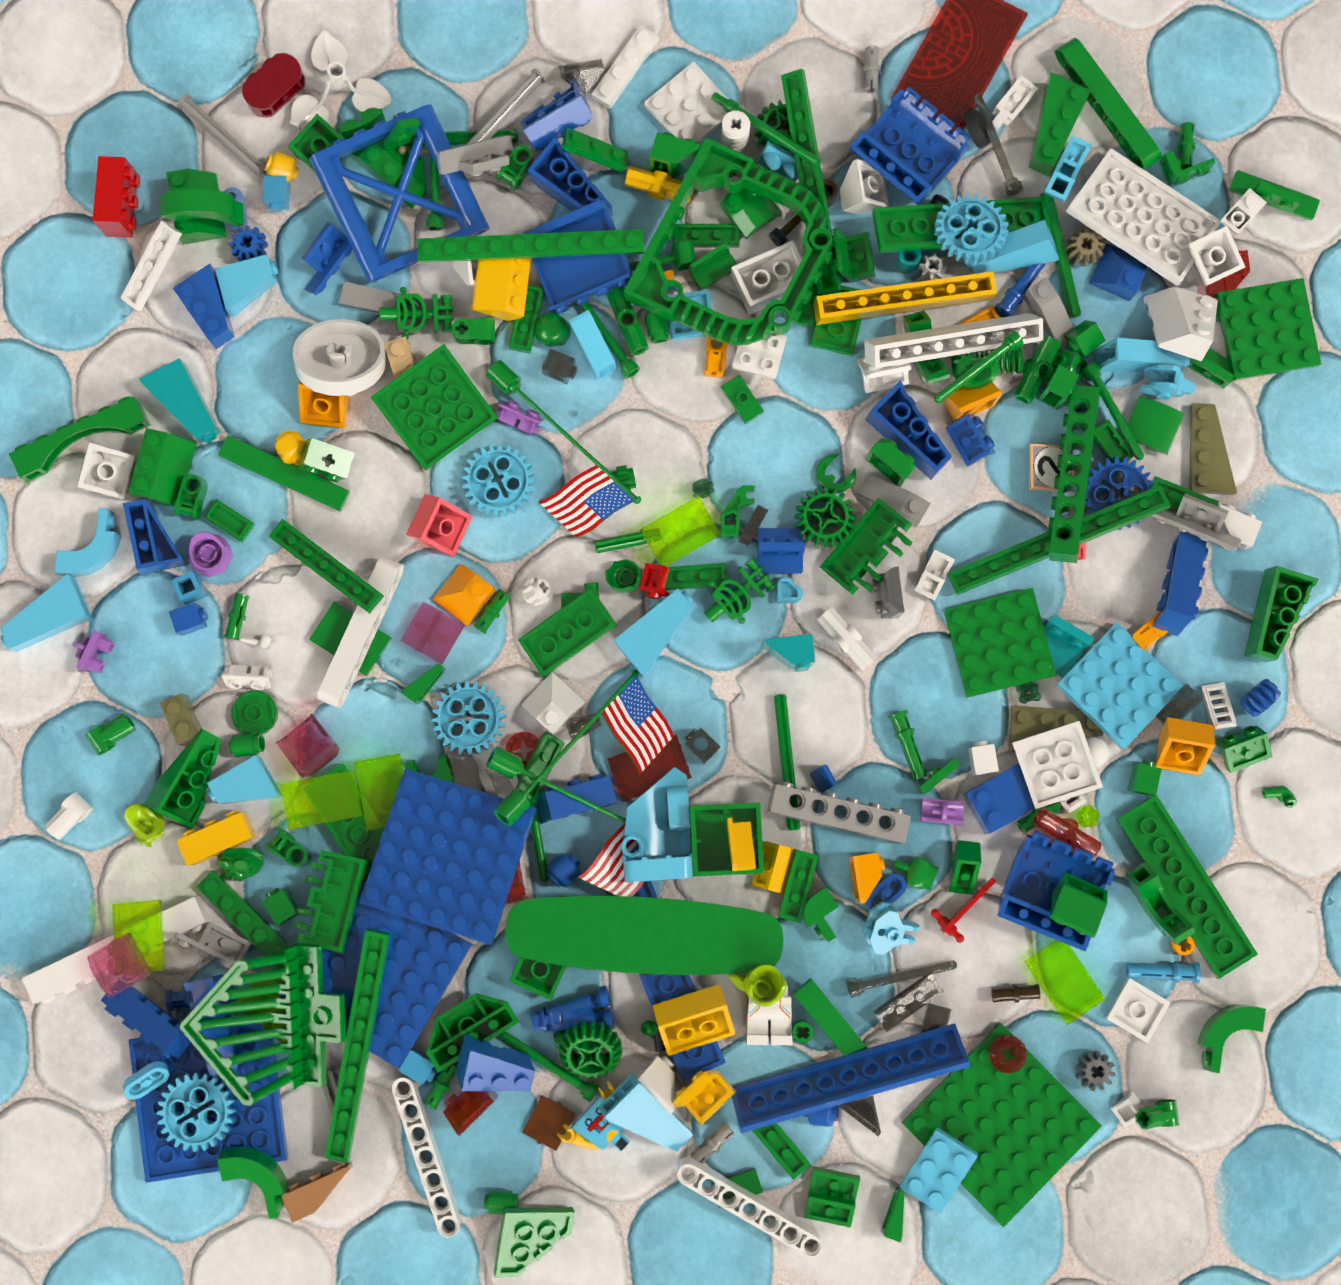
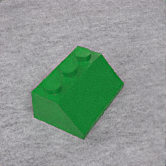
M189 168L166 172L169 192L183 189L219 191L216 173ZM194 218L180 223L174 221L175 229L182 233L179 240L183 245L227 237L225 224L220 220Z
M146 428L128 493L136 499H146L149 502L174 507L182 480L186 475H189L197 444L167 432Z

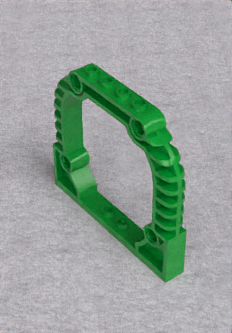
M705 138L623 291L625 300L671 322L675 320L719 342L734 346L750 345L765 340L772 333L784 335L790 330L793 322L798 323L802 314L800 309L803 303L807 304L812 296V291L810 290L813 284L819 283L823 274L821 269L824 264L828 265L833 255V252H831L832 234L826 229V218L822 205L816 196L806 187L802 186V184L755 164L754 159ZM732 176L739 177L737 181L729 180ZM724 187L726 191L732 194L747 189L789 208L799 215L806 225L803 234V253L805 255L782 299L773 300L768 303L757 318L740 320L728 317L684 296L683 287L680 282L668 280L663 272L661 262L657 258L667 239H672L676 229L674 226L678 220H682L686 211L685 206L694 189L704 192L709 189ZM817 240H824L826 244L817 245L815 242ZM671 291H675L678 293V295L673 298L667 296V294ZM778 317H782L786 320L782 324H777L776 322H774V320Z

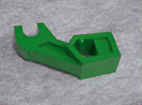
M743 485L738 488L720 515L721 539H738L740 514L738 512L741 508L754 504L755 498H747L746 493L754 492L755 485ZM733 515L736 524L725 525V519Z

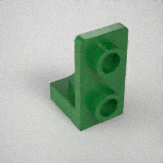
M1170 151L1163 155L1159 164L1169 185L1175 183L1181 185L1189 181L1190 177L1195 175L1202 177L1211 171V167L1215 164V160L1212 158L1182 170L1180 159L1175 156L1173 151Z

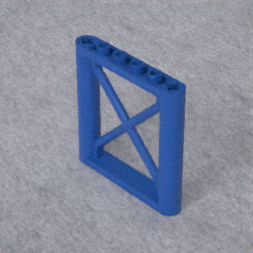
M431 104L424 105L408 113L405 111L399 112L393 116L394 119L388 122L385 120L379 121L373 125L374 128L367 131L365 129L358 130L352 134L353 137L347 140L344 138L338 139L332 143L333 146L321 150L309 158L368 283L376 282L418 263L417 249L389 262L384 254L403 200L455 219L460 230L445 237L478 236L490 229L463 171H456L445 175L440 174L457 211L406 191L423 142H425L437 169V152L452 148ZM418 118L420 126L415 132L416 137L398 188L342 166L340 158L385 139L397 121ZM343 177L394 196L377 247Z

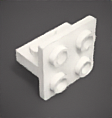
M772 333L765 340L750 345H738L732 367L737 370L776 379L787 337Z
M865 355L863 358L857 359L862 373L865 393L893 388L899 381L903 385L909 384L908 370L911 369L910 363L874 368L865 362Z

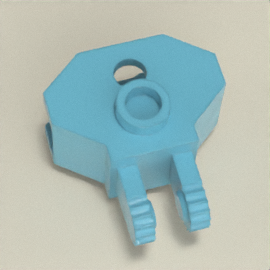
M1158 364L1144 369V377L1150 378L1149 385L1141 386V394L1169 400L1173 396L1181 397L1184 394L1189 395L1195 392V384L1184 378L1181 367Z
M881 901L869 911L863 932L876 954L884 955L895 946L900 947L901 943L914 944L916 939L904 933L905 930L918 932L920 926L915 922L903 920L891 903Z

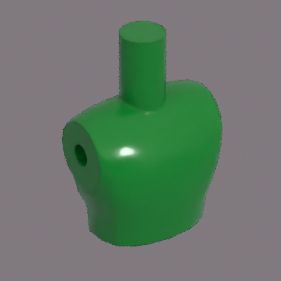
M915 856L910 864L897 859L894 868L906 872V884L931 890L939 870L931 862Z

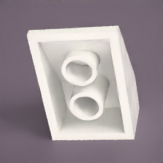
M793 241L731 267V278L749 315L764 309L773 300L782 299L802 261Z

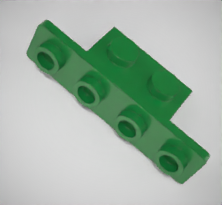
M1240 170L1235 172L1229 188L1230 192L1241 196L1250 188L1267 202L1266 205L1310 221L1314 219L1320 200Z

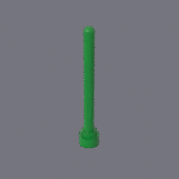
M430 154V201L439 204V171ZM430 210V214L426 219V229L431 231L443 230L444 219H442V215Z
M587 302L579 305L584 312L589 310L604 341L620 362L623 376L629 379L637 374L640 367L636 361L626 357L590 304Z
M1015 331L1008 333L1004 337L1002 345L935 395V402H943L1007 351H1016L1023 346L1021 336Z
M1098 362L1090 364L1081 372L1085 379L1093 382L1095 387H1100V396L1136 460H1142L1144 454L1101 379L1102 369Z
M530 802V806L536 808L531 831L539 876L542 882H547L549 880L546 875L548 873L537 806L536 802Z
M505 1031L500 1034L501 1040L518 1051L528 1054L532 1060L579 1089L580 1094L583 1095L582 1098L588 1102L592 1101L600 1087L593 1081L591 1083L589 1081L584 1082L575 1075L570 1074L569 1071Z

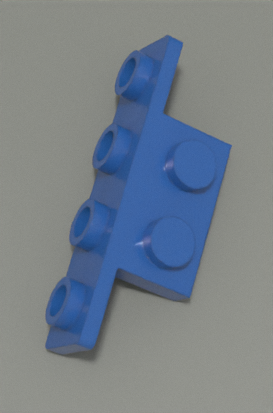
M326 223L301 257L317 271L305 287L307 292L318 295V293L325 289L326 282L339 270V265L343 259L352 252V247L346 235H343L331 223Z

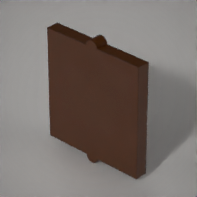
M542 1095L522 1133L537 1140V1144L542 1143L557 1151L562 1141L557 1134H566L567 1130L564 1129L563 1125L570 1126L576 1113L562 1106L561 1102L556 1103Z

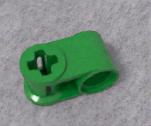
M525 145L515 147L509 156V165L502 166L501 170L497 171L496 179H502L511 186L512 190L516 191L528 174L527 170L534 163L530 148ZM522 155L528 156V159L524 162L518 161V158Z
M485 317L457 319L452 324L454 340L459 344H494L495 320ZM461 328H465L463 335L460 334Z
M189 474L183 478L174 505L175 515L184 514L192 516L195 520L200 518L208 488L204 479L195 474ZM194 481H198V488L194 491H191V484Z
M281 827L277 829L278 833L273 840L265 845L269 851L292 866L303 867L311 861V851ZM297 850L303 852V859L300 862H296L294 859V854Z

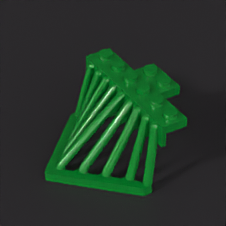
M296 943L285 948L282 954L238 960L180 1024V1029L243 1105H252L288 1083L291 1090L301 1085L321 1088L327 1085L325 1042L342 1043L346 1041L344 994L323 992L322 945ZM279 963L285 965V968L242 975L251 968ZM277 978L285 980V982L228 990L233 984L241 986L243 984ZM271 993L286 995L285 997L215 1005L218 1000L228 1001L230 999ZM265 1008L286 1009V1011L201 1020L204 1016H215L217 1014ZM266 1022L287 1024V1026L215 1039L207 1038L201 1031L204 1029ZM270 1038L287 1039V1041L230 1057H223L216 1049ZM278 1053H288V1057L246 1075H238L232 1068L234 1065ZM289 1068L287 1074L255 1092H252L247 1086L249 1083L282 1069Z

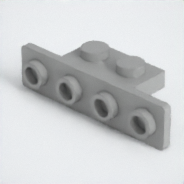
M503 135L438 151L439 174L445 175L456 171L468 172L470 176H480L486 170H501L502 166L509 165V156L513 151L512 136Z
M1186 493L1183 496L1177 513L1166 509L1151 515L1157 522L1171 524L1181 532L1193 533L1199 539L1217 543L1225 550L1237 551L1241 543V539L1220 531L1229 512L1228 510Z
M489 744L490 750L483 747L482 754H479L477 751L473 753L474 761L480 771L477 783L482 792L486 791L488 794L505 798L513 790V787L508 777L486 767L489 755L494 749L493 744Z
M208 922L198 942L178 932L174 935L178 939L177 944L187 949L193 946L199 949V955L209 960L213 956L221 960L219 965L230 969L238 960L243 959L251 945V942L211 922ZM248 969L242 975L256 973L257 971Z

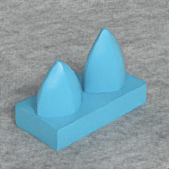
M768 141L758 156L757 163L796 182L798 174L794 154Z

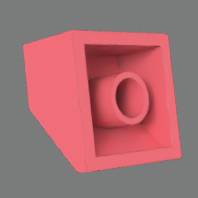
M424 494L406 535L426 546L454 557L473 516L440 497Z

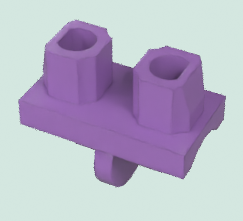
M96 630L93 631L91 638L84 636L81 644L74 641L72 646L78 648L75 657L80 658L76 668L89 673L90 671L102 673L106 662L97 659L100 650L110 654L115 643L106 638L107 635Z
M922 798L920 821L963 825L965 802Z

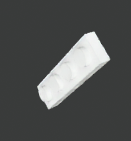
M640 25L592 93V98L611 109L659 41V36Z
M160 221L121 296V299L135 310L141 311L182 235L181 232L165 221Z

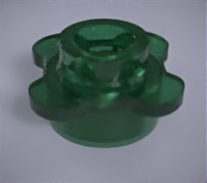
M707 478L694 482L692 485L693 498L702 499L710 496L714 492V488H712L713 482Z
M1029 682L1016 687L1021 703L1026 704L1033 700H1041L1042 695L1038 692V683Z

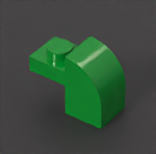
M826 887L821 888L807 899L803 911V921L806 927H810L815 923L817 927L814 930L821 940L825 938L827 942H830L836 938V935L824 917L839 906Z

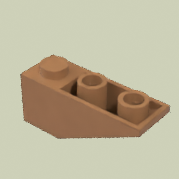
M341 1162L330 1168L331 1172L325 1175L321 1171L308 1177L309 1182L301 1185L300 1181L286 1187L287 1191L281 1197L291 1222L293 1223L315 1213L352 1168V1163L345 1165Z

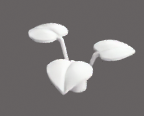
M324 30L316 39L311 52V60L314 67L319 71H327L328 80L326 81L323 96L320 102L312 95L299 96L291 108V124L298 129H303L316 114L320 115L327 122L329 112L322 105L325 103L331 85L341 86L345 82L350 90L354 92L352 103L360 112L368 108L384 109L391 104L392 99L388 91L380 83L370 78L360 79L357 82L356 88L353 87L345 73V64L348 60L347 49L340 41Z

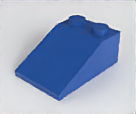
M1019 763L962 794L985 835L995 832L1035 808Z

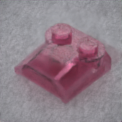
M310 714L300 725L276 742L303 778L315 775L338 755L340 749L313 714Z
M126 933L114 939L111 943L87 956L89 967L100 988L109 998L153 974L131 933Z

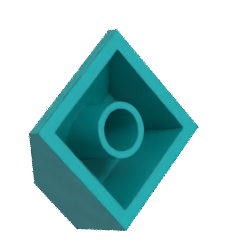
M812 634L769 638L763 644L764 649L787 668H795V672L808 671V668L812 667L815 663Z

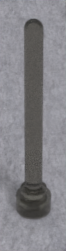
M978 93L974 96V101L1005 177L1006 187L1004 189L1007 197L1021 192L1024 188L1021 181H1018L1017 177L1015 178L984 99Z
M954 960L863 981L856 977L847 979V987L850 997L853 998L861 996V993H864L866 989L954 970L957 968V962Z

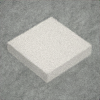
M1127 978L1105 1018L1148 1043L1171 1002L1131 978Z

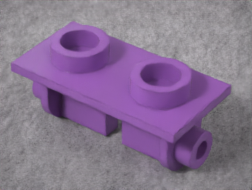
M507 400L498 405L503 407V409L499 408L496 414L500 421L515 426L518 419L520 420L518 429L531 435L533 433L537 435L540 430V426L537 424L545 421L544 418L540 417V413L532 409L526 411L520 408V404L515 401Z

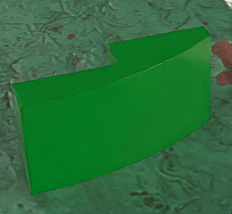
M368 108L360 112V121L348 120L343 124H339L343 138L347 140L353 137L352 134L358 130L365 129L367 131L374 128L373 125L382 120L386 121L382 108Z

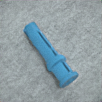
M1174 961L1171 964L1127 962L1126 964L1127 978L1171 979L1174 982H1179L1180 980L1193 981L1194 983L1200 982L1201 970L1199 962H1194L1193 964H1179L1178 961Z

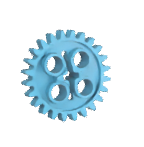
M966 194L965 200H962L958 195L956 203L950 199L948 206H942V210L938 212L936 218L938 220L935 221L934 227L936 229L934 235L938 236L937 244L943 243L941 250H949L948 257L955 254L957 255V262L962 257L965 264L968 263L969 259H972L973 263L976 264L978 258L986 262L987 255L993 259L995 252L1000 253L1002 246L1006 242L1009 232L1006 229L1009 223L1004 222L1006 214H1000L1001 207L993 208L995 201L988 204L986 203V196L982 200H978V194L974 196V199H970L969 194ZM951 225H957L960 228H954ZM966 241L972 242L973 245L967 244Z
M499 443L498 449L494 450L493 445L490 444L489 451L481 447V455L474 452L475 460H467L470 468L463 467V470L468 475L462 476L461 479L468 483L464 484L462 488L463 490H469L465 497L467 499L473 497L470 504L471 506L478 504V512L485 508L487 516H489L491 511H494L495 517H498L499 512L502 511L504 516L507 517V510H511L515 514L516 506L524 508L522 500L530 501L526 494L534 493L533 489L529 486L535 485V480L529 478L533 477L535 473L534 471H527L532 467L531 462L524 463L527 457L526 455L519 457V449L512 453L511 445H508L506 450H503L502 444ZM500 462H509V467L506 470L498 469ZM489 463L493 464L509 495L508 498L504 497L488 466ZM482 471L489 472L486 480H479L478 474ZM511 481H518L520 483L516 490L508 489V484ZM491 491L499 492L496 500H489L487 498Z
M466 681L464 688L461 684L457 683V690L454 691L451 687H448L450 694L447 696L441 693L444 699L443 702H435L440 708L432 710V712L438 715L437 718L431 719L433 723L438 724V726L433 728V731L441 732L437 739H445L443 746L448 747L451 745L450 751L453 753L459 748V754L462 756L466 750L468 755L473 756L475 749L479 754H482V747L490 750V742L498 743L494 737L496 735L503 736L499 728L506 727L501 722V719L507 718V715L500 712L505 709V706L497 705L502 699L499 696L493 698L496 693L493 689L487 693L488 686L485 684L480 689V685L476 681L473 687H471L470 682ZM484 701L485 708L480 712H476V704ZM456 703H462V710L459 713H453V706ZM469 714L473 717L489 715V719H470V723L463 719L449 721L450 718H468ZM482 723L485 724V732L478 735L476 733L477 726ZM462 725V734L454 736L455 727Z
M200 1072L194 1073L193 1078L188 1073L185 1074L184 1080L181 1077L175 1079L177 1085L173 1083L168 1085L171 1092H162V1096L166 1100L158 1102L163 1109L156 1112V1114L163 1116V1119L157 1123L160 1125L165 1124V1128L161 1133H170L167 1141L176 1139L174 1147H178L183 1143V1150L186 1151L192 1145L193 1152H196L201 1145V1148L205 1151L208 1149L209 1143L214 1147L217 1145V1139L222 1141L225 1138L223 1132L231 1131L227 1123L235 1121L234 1118L229 1116L236 1112V1109L230 1108V1104L235 1102V1099H228L227 1096L232 1091L224 1092L223 1088L226 1083L218 1085L217 1076L209 1080V1073L204 1074L202 1078ZM198 1089H202L205 1092L206 1098L204 1101L197 1098ZM210 1100H215V1103L185 1122L178 1123V1120ZM177 1102L184 1104V1113H179L176 1110ZM209 1110L217 1113L216 1122L209 1119ZM189 1122L195 1124L197 1128L195 1134H191L188 1131L187 1125Z

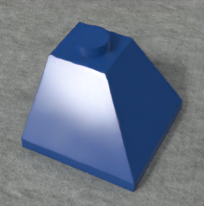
M1106 244L1103 255L1099 259L1089 284L1130 301L1139 289L1147 266L1124 250Z

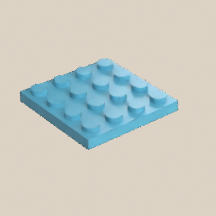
M1118 622L1114 623L1055 685L1121 750H1124L1183 687L1147 650H1142L1133 640L1132 636Z

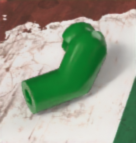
M1283 785L1262 788L1264 799L1276 798L1287 808H1293L1297 805L1294 793Z

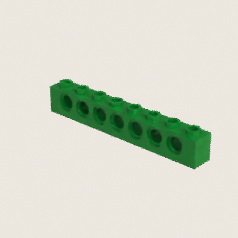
M1074 385L1072 393L1066 399V407H1069V414L1064 413L1063 427L1067 428L1066 434H1061L1060 447L1064 448L1063 455H1058L1057 468H1061L1060 475L1055 476L1054 489H1058L1057 496L1052 497L1051 510H1055L1054 517L1049 518L1048 531H1052L1051 539H1046L1045 552H1049V561L1077 563L1100 387ZM1078 409L1086 410L1085 413H1077L1076 411ZM1080 429L1083 433L1075 434L1073 431ZM1072 450H1078L1081 453L1078 455H1073L1070 452ZM1073 470L1078 472V474L1071 476L1067 472ZM1072 491L1075 493V495L1072 497L1065 496L1064 493ZM1069 512L1072 514V516L1069 518H1064L1061 516V514ZM1066 533L1070 537L1067 539H1060L1058 535Z

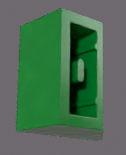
M657 132L649 157L650 172L656 170L668 173L673 179L687 172L700 150V144L689 138L684 140L676 138L668 132L663 134Z
M1064 872L1052 892L1050 919H1053L1060 925L1073 928L1080 934L1094 938L1107 906L1108 891Z

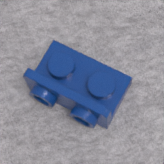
M967 414L946 427L967 467L995 453L993 449L995 444L989 435L986 436L982 430L984 427L983 422L979 416H974L973 414Z

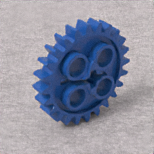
M1118 456L1114 457L1113 463L1108 458L1105 459V466L1099 462L1096 463L1098 470L1090 469L1092 477H1089L1085 506H1089V509L1086 513L1091 514L1123 501L1120 497H1113L1115 495L1114 491L1102 483L1103 479L1114 489L1121 488V495L1128 499L1130 498L1128 491L1132 486L1138 487L1140 493L1150 489L1149 486L1154 483V480L1147 481L1146 478L1151 473L1143 474L1144 465L1136 468V460L1128 464L1127 457H1124L1121 463ZM1114 471L1121 472L1123 476L1119 484L1114 483L1111 479ZM1099 488L1107 491V498L1104 501L1096 498V491Z

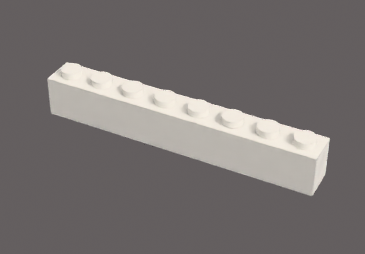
M1027 313L864 340L865 362L874 368L995 349L1002 345L1004 337L1011 331H1015L1021 336L1023 344L1043 341V318Z
M195 896L25 976L22 980L32 1004L41 1002L42 1005H46L55 1001V995L63 992L64 995L78 990L76 985L85 982V985L99 980L98 975L104 972L107 975L120 970L119 965L128 962L129 965L141 960V955L148 951L150 954L156 953L164 949L162 945L169 941L171 944L177 943L178 939L174 937L176 932L184 935L190 931L195 934L206 928L205 924L211 922V919L201 896Z

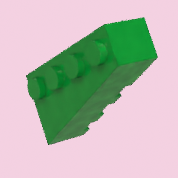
M1053 72L1050 73L1045 83L1028 168L1049 177L1091 90Z
M1279 566L1264 569L1245 649V657L1262 662L1278 660L1291 635L1290 631L1293 625L1297 623L1300 617L1299 613L1304 604H1307L1310 598L1309 594L1313 586H1316L1318 578Z

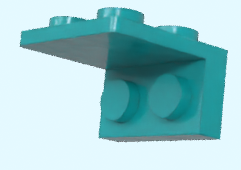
M1054 614L1046 622L1044 630L1056 674L1063 678L1077 663L1084 649L1092 644L1094 637Z

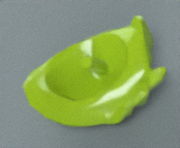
M139 803L130 805L125 810L124 818L126 823L135 833L134 838L140 844L152 847L151 842L157 838L161 839L165 834L162 815L155 812L149 806Z

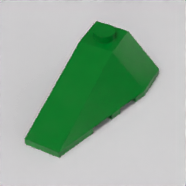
M201 728L155 783L144 804L155 812L193 829L205 807L206 800L204 798L206 790L209 788L207 783L211 781L209 778L212 767L216 763L221 738Z

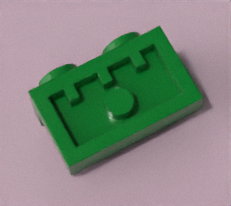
M1258 726L1245 727L1240 732L1224 735L1221 739L1215 741L1216 746L1222 750L1226 770L1230 773L1273 757L1268 734Z

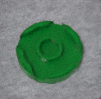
M251 690L241 694L236 702H234L231 717L235 727L242 733L256 732L263 735L275 726L278 720V707L270 695L262 691Z

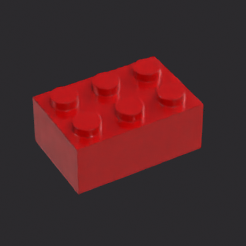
M98 156L92 221L106 237L133 238V230L137 228L135 209H138L139 206L137 188L140 187L141 180L140 175L125 157Z

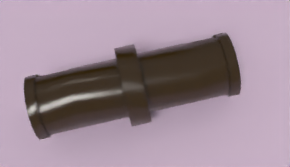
M1012 984V987L991 988L993 1003L1004 1001L1019 1003L1020 1000L1041 998L1039 984L1025 986Z

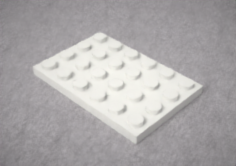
M1110 148L1066 210L1068 214L1176 286H1179L1195 262L1187 244L1215 232L1221 223L1218 218L1112 148Z

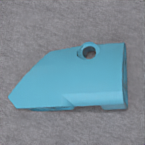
M675 767L627 807L624 839L622 842L625 883L693 878L687 775ZM632 839L639 843V850L636 853H630L626 848L627 842Z

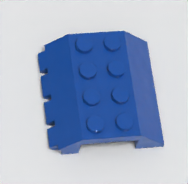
M908 87L905 92L902 89L897 92L892 98L889 108L867 132L863 131L849 149L912 201L919 204L935 190L956 166L970 145L967 142L971 136L960 127L952 132L951 130L955 123L943 113L936 119L934 116L938 109L925 99L919 105L917 102L921 96L911 87Z
M1034 830L1032 835L1027 834L1017 850L1001 892L997 916L1086 952L1091 939L1090 936L1080 934L1075 929L1066 925H1060L1053 919H1050L1052 892L1064 872L1105 889L1106 886H1111L1115 875L1112 868L1113 862L1099 856L1093 861L1094 854L1077 847L1071 852L1072 845L1055 838L1052 843H1048L1050 836Z

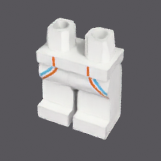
M786 987L782 998L772 1006H758L748 997L747 1045H768V1020H770V1044L792 1045L791 996L788 995V987Z

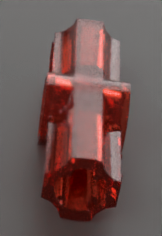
M1044 807L1034 817V825L1054 836L1057 840L1072 845L1073 849L1076 847L1094 854V857L1097 856L1101 849V842L1081 831L1078 822L1072 818L1062 819Z

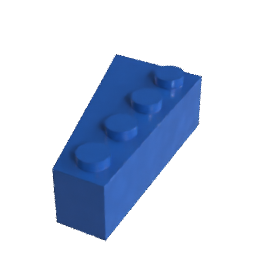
M554 137L527 170L529 181L571 212L601 199L606 202L612 217V205L599 189L592 184L585 172L573 161L571 155L562 149L560 142Z
M899 381L870 410L865 420L885 439L890 438L897 444L899 451L912 456L915 460L914 465L932 480L952 456L936 432L932 431L928 425V420L924 415H921L915 406V401L911 396H908L904 390V385Z
M1180 531L1174 539L1166 568L1170 571L1167 572L1161 588L1165 591L1160 601H1158L1156 611L1161 612V614L1154 620L1153 628L1168 631V634L1179 636L1189 622L1196 619L1199 610L1196 602L1202 592V587L1199 584L1205 574V568L1202 566L1203 561L1207 558L1209 549L1206 548L1207 541L1199 539L1196 535Z
M223 974L184 984L186 992L191 991L192 993L191 1011L220 981ZM218 1000L215 1005L232 1003V1001ZM235 1012L204 1016L201 1020L232 1017ZM238 1026L201 1030L207 1038L213 1039L239 1034ZM238 1044L216 1048L223 1057L244 1053ZM206 1060L209 1075H217V1072ZM243 1064L234 1065L232 1068L233 1070L243 1067Z
M121 978L116 980L100 1000L107 1005L104 1009L114 1017L117 1015L124 1019L122 1023L132 1031L137 1029L141 1033L140 1037L149 1044L153 1042L159 1047L157 1050L167 1058L171 1055L179 1058L191 1043L180 1029L181 1023Z

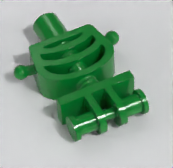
M401 287L400 293L402 295L396 297V307H379L380 321H396L397 331L403 332L402 337L406 336L407 340L409 339L408 333L418 334L422 331L426 318L433 319V333H438L439 331L438 322H443L442 332H452L454 316H450L449 312L454 311L451 306V295H441L442 305H438L437 294H433L431 310L426 309L425 302L420 295L416 293L407 294V289ZM414 301L420 305L421 309H416ZM406 302L409 304L411 310L407 309ZM438 312H444V315H438ZM411 318L412 320L410 325L405 326L407 319ZM421 318L422 322L420 325L414 327L416 319Z
M754 557L745 563V566H748L752 571L748 574L742 566L737 568L746 579L744 583L739 584L730 578L721 580L718 585L714 580L708 582V585L714 588L710 594L716 603L703 613L712 623L726 613L730 619L734 620L738 617V622L744 624L745 618L742 615L749 611L751 607V600L747 591L753 588L759 597L763 598L765 594L758 586L763 584L766 592L771 591L776 586L769 579L770 575L768 573L763 574L761 572L764 567L762 565L759 566ZM758 575L759 579L754 582L752 578ZM731 583L736 585L737 589L732 591L725 585ZM725 590L729 595L725 597L720 591ZM742 595H744L745 597L744 606H742V603L739 599L740 597H742ZM734 601H736L738 607L737 611H735V608L732 605Z

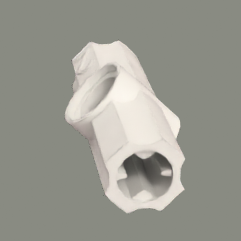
M829 608L817 619L818 623L832 637L836 647L842 653L847 654L859 669L863 671L877 659L876 655L862 641L858 631L852 625L847 624L835 609Z

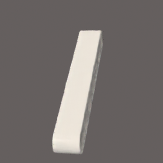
M383 556L377 561L368 584L383 594L384 597L370 614L357 605L319 688L318 700L337 708H341L401 579L404 570L403 564Z
M403 1075L393 1083V1096L438 1232L443 1237L450 1238L458 1232L461 1226V1217L416 1081ZM401 1081L409 1084L410 1090L408 1093L400 1091L399 1083ZM408 1104L415 1105L417 1115H409L406 1111V1106ZM415 1127L424 1129V1138H417L414 1135ZM423 1150H429L432 1153L433 1158L431 1161H425L421 1157ZM429 1174H438L440 1183H431L428 1177ZM444 1196L448 1201V1205L445 1207L439 1206L436 1202V1197ZM444 1220H453L455 1228L452 1230L445 1228Z
M684 1157L678 1162L677 1176L683 1185L807 1257H815L821 1252L822 1243L818 1232L693 1158ZM686 1167H691L694 1169V1172L690 1175H684L682 1170ZM706 1179L714 1181V1184L710 1187L702 1185ZM727 1191L735 1193L730 1199L724 1198L723 1194ZM747 1203H752L755 1205V1207L750 1211H746L743 1209L744 1205ZM768 1215L775 1216L774 1221L770 1223L765 1222L764 1218ZM788 1227H793L796 1229L795 1232L792 1234L784 1233L785 1229ZM809 1239L816 1240L812 1246L804 1245Z

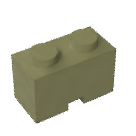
M180 693L160 702V705L177 745L185 747L202 727L196 718L189 696Z

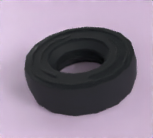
M972 108L964 113L965 124L975 145L979 149L989 145L990 136L978 110Z

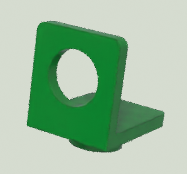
M1058 350L1051 363L1053 372L1058 365H1066L1073 368L1075 373L1076 366L1080 363L1079 377L1076 383L1081 382L1083 378L1081 371L1088 365L1077 352Z

